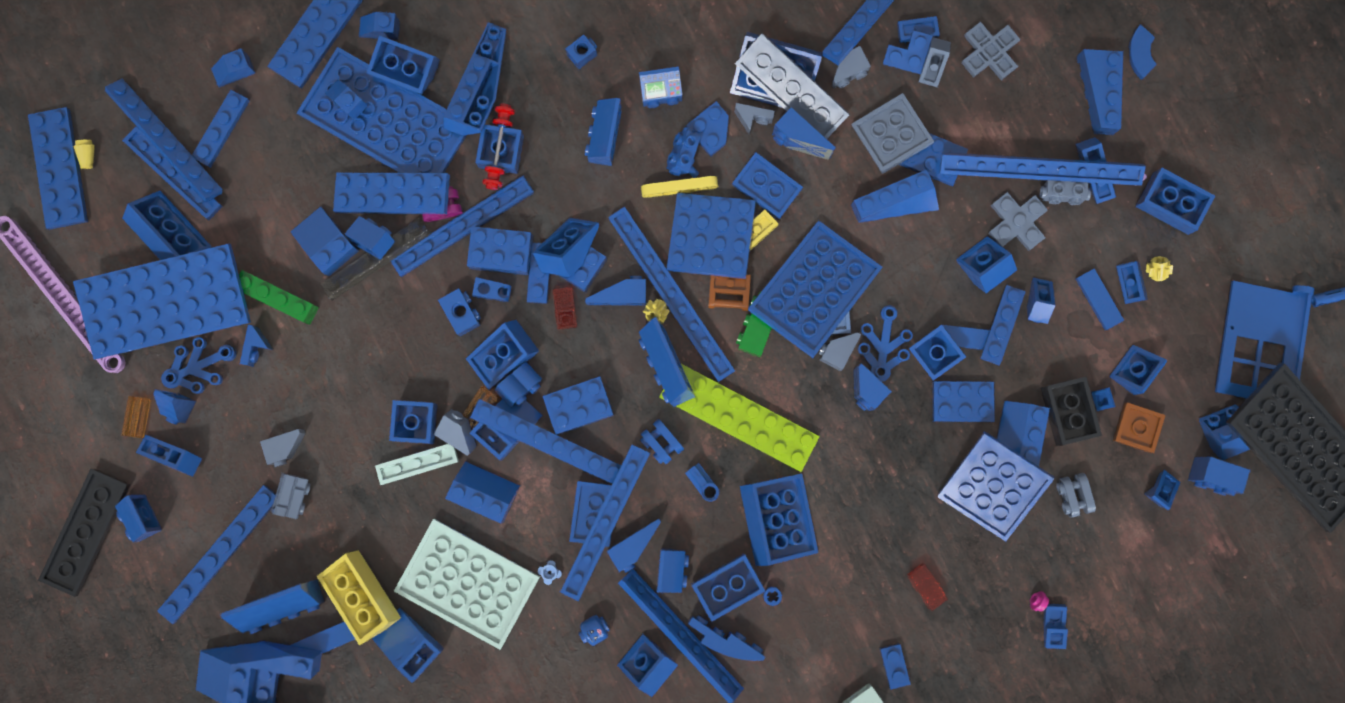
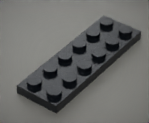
M90 468L38 581L73 597L79 595L116 516L117 509L115 506L124 498L130 484Z

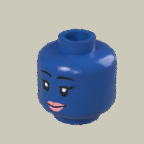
M593 615L580 624L581 631L579 636L584 643L588 642L590 645L595 646L608 638L610 628L603 616Z

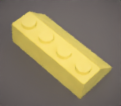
M359 550L344 554L317 576L359 645L385 631L401 619Z

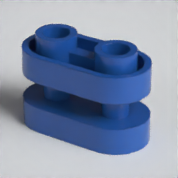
M657 419L653 423L656 429L651 433L647 429L641 433L642 438L640 441L647 449L651 446L656 452L653 456L660 464L662 462L668 464L672 460L669 454L674 450L679 454L684 448L660 419ZM661 434L669 443L665 448H662L656 441Z

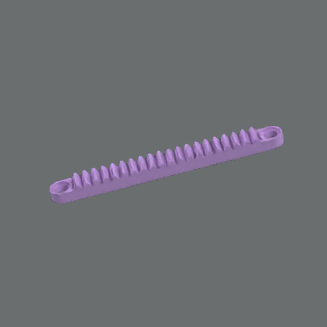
M1 216L0 239L92 354L79 302L74 292L69 289V286L65 284L60 274L50 265V262L46 260L41 250L36 247V244L31 241V238L26 235L27 233L12 218ZM8 221L10 228L8 231L3 232L1 226L4 222ZM122 354L96 359L102 368L110 373H119L125 367V359ZM115 357L118 360V365L112 369L109 366V361Z

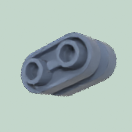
M1085 473L1075 474L1073 482H1071L1068 476L1059 479L1056 487L1064 501L1062 509L1065 515L1068 514L1070 518L1079 516L1080 509H1083L1086 514L1095 512L1094 498ZM1074 489H1077L1080 501H1077Z

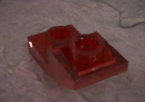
M573 287L552 289L557 330L576 328L577 320Z
M922 563L907 574L915 591L920 593L929 610H935L948 600L925 564Z

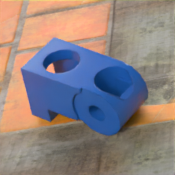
M476 277L472 296L509 302L512 286Z

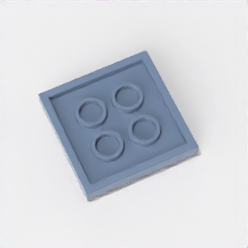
M903 93L852 123L854 131L882 174L934 143V140Z

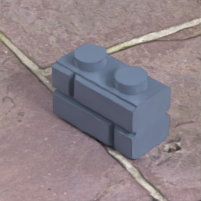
M282 473L271 512L275 515L298 519V516L304 512L305 503H302L304 495H308L310 490L308 479Z

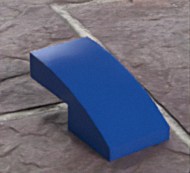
M1048 604L1044 610L1045 648L1066 649L1068 629L1065 627L1067 606L1065 604Z

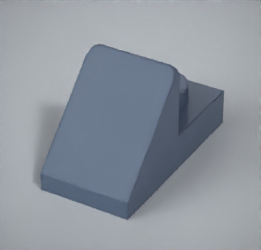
M736 103L734 112L748 134H750L752 120H756L761 125L772 124L775 111Z

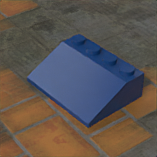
M750 32L746 33L740 57L760 35ZM769 38L815 81L822 52ZM737 66L730 93L781 107Z
M802 474L740 486L756 566H768L819 553Z
M316 579L220 615L222 619L241 633L249 631L250 634L261 631V626L269 624V627L282 623L281 618L288 616L290 620L301 616L300 611L307 609L308 613L320 609L319 604L325 601Z

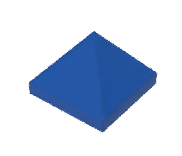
M1110 387L1091 392L1096 411L1116 407Z

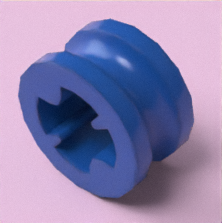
M768 587L763 593V598L768 605L775 606L781 602L782 594L778 588ZM776 591L778 593L776 595L778 597L777 600L772 599L768 601L767 598L769 596L767 594Z

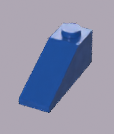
M1095 137L1076 144L1080 160L1107 162L1102 143ZM1088 183L1096 204L1116 197L1113 184Z
M630 276V279H625L586 298L585 303L586 305L646 306V279H642V276Z
M161 390L154 391L153 394L159 412L167 417L166 421L175 425L178 422H187L196 401L179 393Z
M148 435L144 436L136 451L137 454L192 477L202 458L186 450Z
M660 519L655 520L607 550L619 572L624 570L626 573L636 567L634 563L637 562L660 525Z

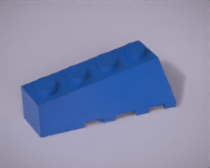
M927 170L860 197L851 204L858 223L939 210L935 187Z

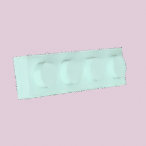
M446 444L376 465L375 468L380 485H384L457 463L459 459L456 449Z

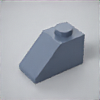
M932 37L920 74V83L938 87L950 54L951 42Z
M851 334L831 340L827 345L824 344L819 352L822 355L820 361L842 371L861 334Z
M451 409L443 416L434 435L467 456L476 448L474 437L470 434L472 430L469 420L463 417L462 413Z
M297 429L260 441L267 465L279 467L287 464L286 460L293 458L305 435V430Z

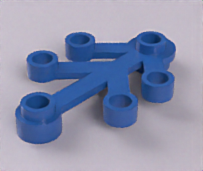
M891 305L885 306L880 312V316L884 320L881 342L874 334L871 324L865 323L860 328L861 333L869 339L879 353L878 361L870 353V346L867 343H861L857 348L858 353L863 355L870 364V372L881 382L886 381L890 377V370L900 362L907 361L910 357L909 351L902 349L897 353L896 357L886 363L887 354L902 343L910 341L913 337L910 330H903L900 336L889 343L892 321L897 317V310ZM887 310H891L893 312V315L891 317L886 315ZM864 326H868L870 328L869 333L864 332ZM904 332L909 334V339L903 338ZM861 346L867 347L866 353L861 352ZM901 352L906 353V359L900 357ZM879 368H882L884 370V374L882 376H880L877 373V370Z
M196 337L192 342L194 349L187 367L181 370L183 359L188 356L189 351L185 346H177L174 350L176 357L171 369H167L162 374L161 380L163 385L171 389L182 386L190 389L195 394H201L205 389L203 383L184 379V377L190 374L208 380L212 385H220L223 381V377L220 374L209 373L201 369L220 360H234L237 352L233 346L223 345L217 353L199 361L202 350L206 347L207 342L204 338ZM202 340V345L198 347L197 342ZM183 348L184 354L179 355V350ZM225 349L229 351L227 356L223 355ZM170 375L174 377L172 382L168 379ZM214 376H218L216 383L213 382ZM197 384L200 385L199 391L195 390Z

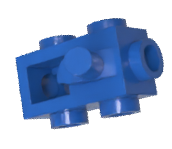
M683 128V131L678 132L673 141L674 147L668 156L666 169L675 176L689 173L693 178H696L699 172L693 167L701 136L695 134V131L690 128Z

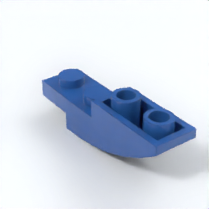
M692 615L689 619L688 624L703 634L700 642L708 648L741 660H764L763 649L755 643L751 646L745 642L747 638L736 631L734 634L730 631L725 638V633L717 627H714V629L707 625L708 621L700 615L697 618Z

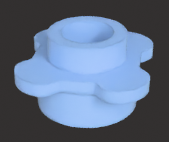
M553 560L548 561L544 567L538 568V574L542 576L544 583L550 585L554 579L560 578L562 572L556 568V563Z

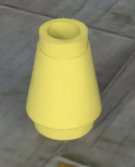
M76 140L73 147L80 168H93L95 145L92 144V140Z

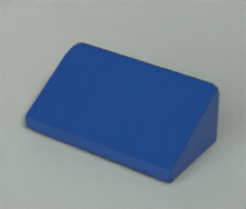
M1139 261L1117 265L1125 304L1148 300Z

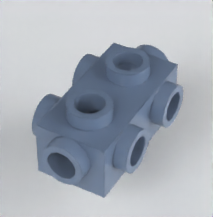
M1047 180L1040 188V198H1043V201H1048L1050 204L1068 202L1070 205H1079L1085 200L1089 201L1091 197L1088 182Z

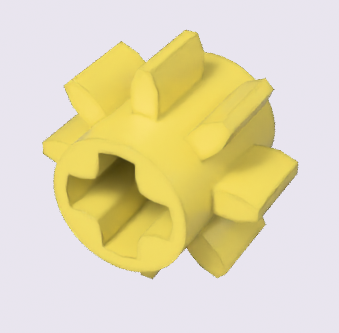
M1162 256L1154 257L1146 266V272L1155 281H1164L1173 271V265H1170V261Z
M658 299L654 302L649 300L643 313H646V319L649 322L657 317L662 323H664L670 312L667 309L666 303Z

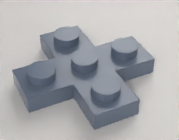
M980 22L964 35L976 50L962 61L963 66L973 78L988 66L1001 81L1017 69V64L1006 52L1021 39L1009 25L992 36Z
M1007 192L991 205L1003 221L988 234L1001 247L1016 236L1029 251L1046 238L1033 223L1048 211L1036 195L1020 207Z

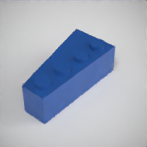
M1083 49L1077 56V61L1081 68L1080 75L1085 86L1084 93L1089 104L1088 110L1093 133L1114 135L1121 129L1123 51Z

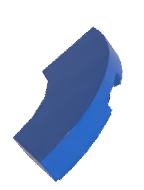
M1140 24L1129 42V60L1135 74L1142 80L1157 64L1152 59L1150 52L1151 43L1155 37Z

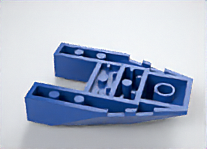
M267 641L204 649L200 651L196 690L219 703H275L279 674L307 679L313 678L320 671L322 651Z

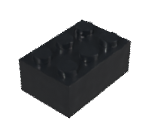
M1087 377L1041 387L1045 407L1050 408L1048 418L1056 446L1102 436Z

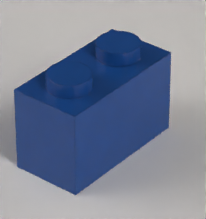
M359 216L345 233V236L355 246L380 260L395 243L390 236L391 232L384 226L378 227L370 218L366 220Z

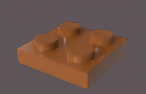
M1124 403L1113 441L1148 453H1154L1166 415L1130 403Z

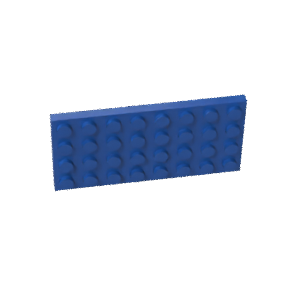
M337 47L297 111V114L398 173H444L467 136L444 129L443 116L447 109L415 91L367 74L369 64ZM338 79L367 105L366 109L355 120L325 94Z
M231 244L73 281L94 360L251 323Z

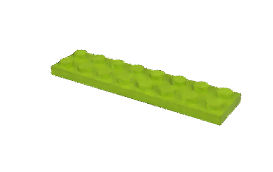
M681 364L696 397L676 407L802 472L820 436Z

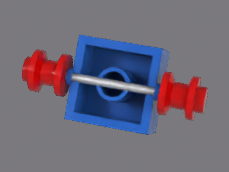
M500 104V106L495 107L498 118L493 119V124L496 126L484 125L480 133L475 163L479 168L485 169L488 173L487 179H483L482 183L486 185L487 189L498 190V187H502L503 183L499 181L500 175H503L505 172L518 174L524 135L522 130L511 129L513 123L509 119L511 115L515 114V110L511 109L512 106L508 104Z

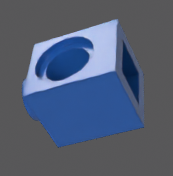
M582 35L565 48L567 56L578 70L597 56L596 44L591 38L587 39L585 35ZM581 48L588 50L585 54L578 53V50Z

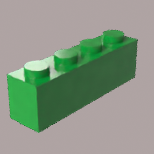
M243 270L239 274L244 294L306 324H311L319 307Z

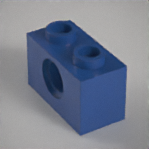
M458 288L438 300L458 336L461 337L481 325L478 321L481 317L476 308L472 310L469 304L472 301L466 291L462 292ZM465 307V315L457 316L458 308Z

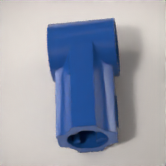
M700 463L685 473L704 500L713 502L718 498V487ZM713 487L716 490V495L713 498H707L704 494L706 488Z

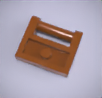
M711 275L708 308H739L742 311H748L751 275H747L746 279ZM715 293L743 295V301L715 299Z

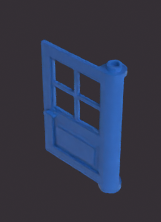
M1238 281L1231 282L1215 387L1216 393L1248 398L1257 388L1259 368L1274 369L1276 365L1260 362L1263 341L1284 346L1282 363H1285L1300 380L1312 295H1314L1313 287L1293 286L1291 293ZM1237 336L1258 340L1255 361L1234 357ZM1233 361L1254 366L1251 387L1230 383Z

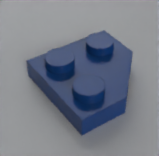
M716 101L686 125V128L694 130L695 134L701 136L699 144L710 157L726 145L729 116Z

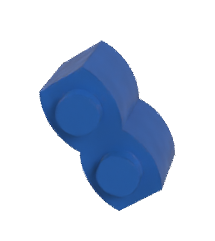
M525 362L500 382L495 391L511 408L514 405L520 406L527 399L525 397L527 394H534L539 390L542 378Z

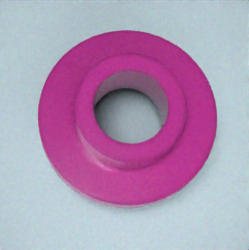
M1039 591L1031 596L1030 607L1034 611H1043L1048 606L1049 598L1046 597L1044 592Z

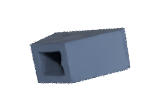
M860 46L852 49L839 64L831 85L833 89L838 86L843 88L850 84L849 81L855 78L860 80L868 75L867 73L871 66Z

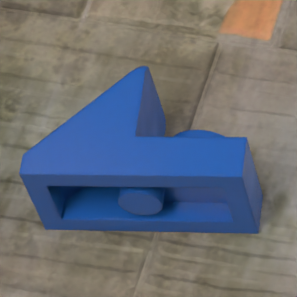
M248 325L240 364L254 367L259 358L258 348L273 350V348L258 327Z
M1163 470L1159 473L1154 487L1145 492L1144 495L1158 506L1169 510L1181 482L1166 470Z

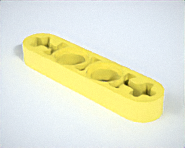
M716 176L652 183L641 186L642 197L648 198L718 188V180Z

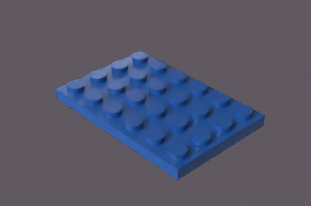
M818 220L751 304L748 311L810 357L814 358L883 267Z

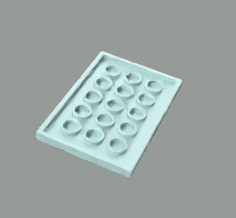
M433 519L394 592L501 650L540 576L442 522Z

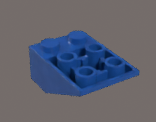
M503 399L496 405V407L534 425L543 416L526 400L520 406L514 405L512 408ZM480 422L470 432L476 440L499 460H504L520 442Z
M399 608L397 612L401 619L372 639L396 669L413 683L444 648L406 612Z

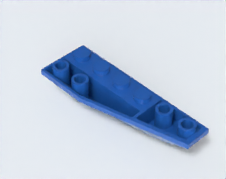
M487 23L443 116L444 129L460 135L482 132L496 101L506 36L505 28Z

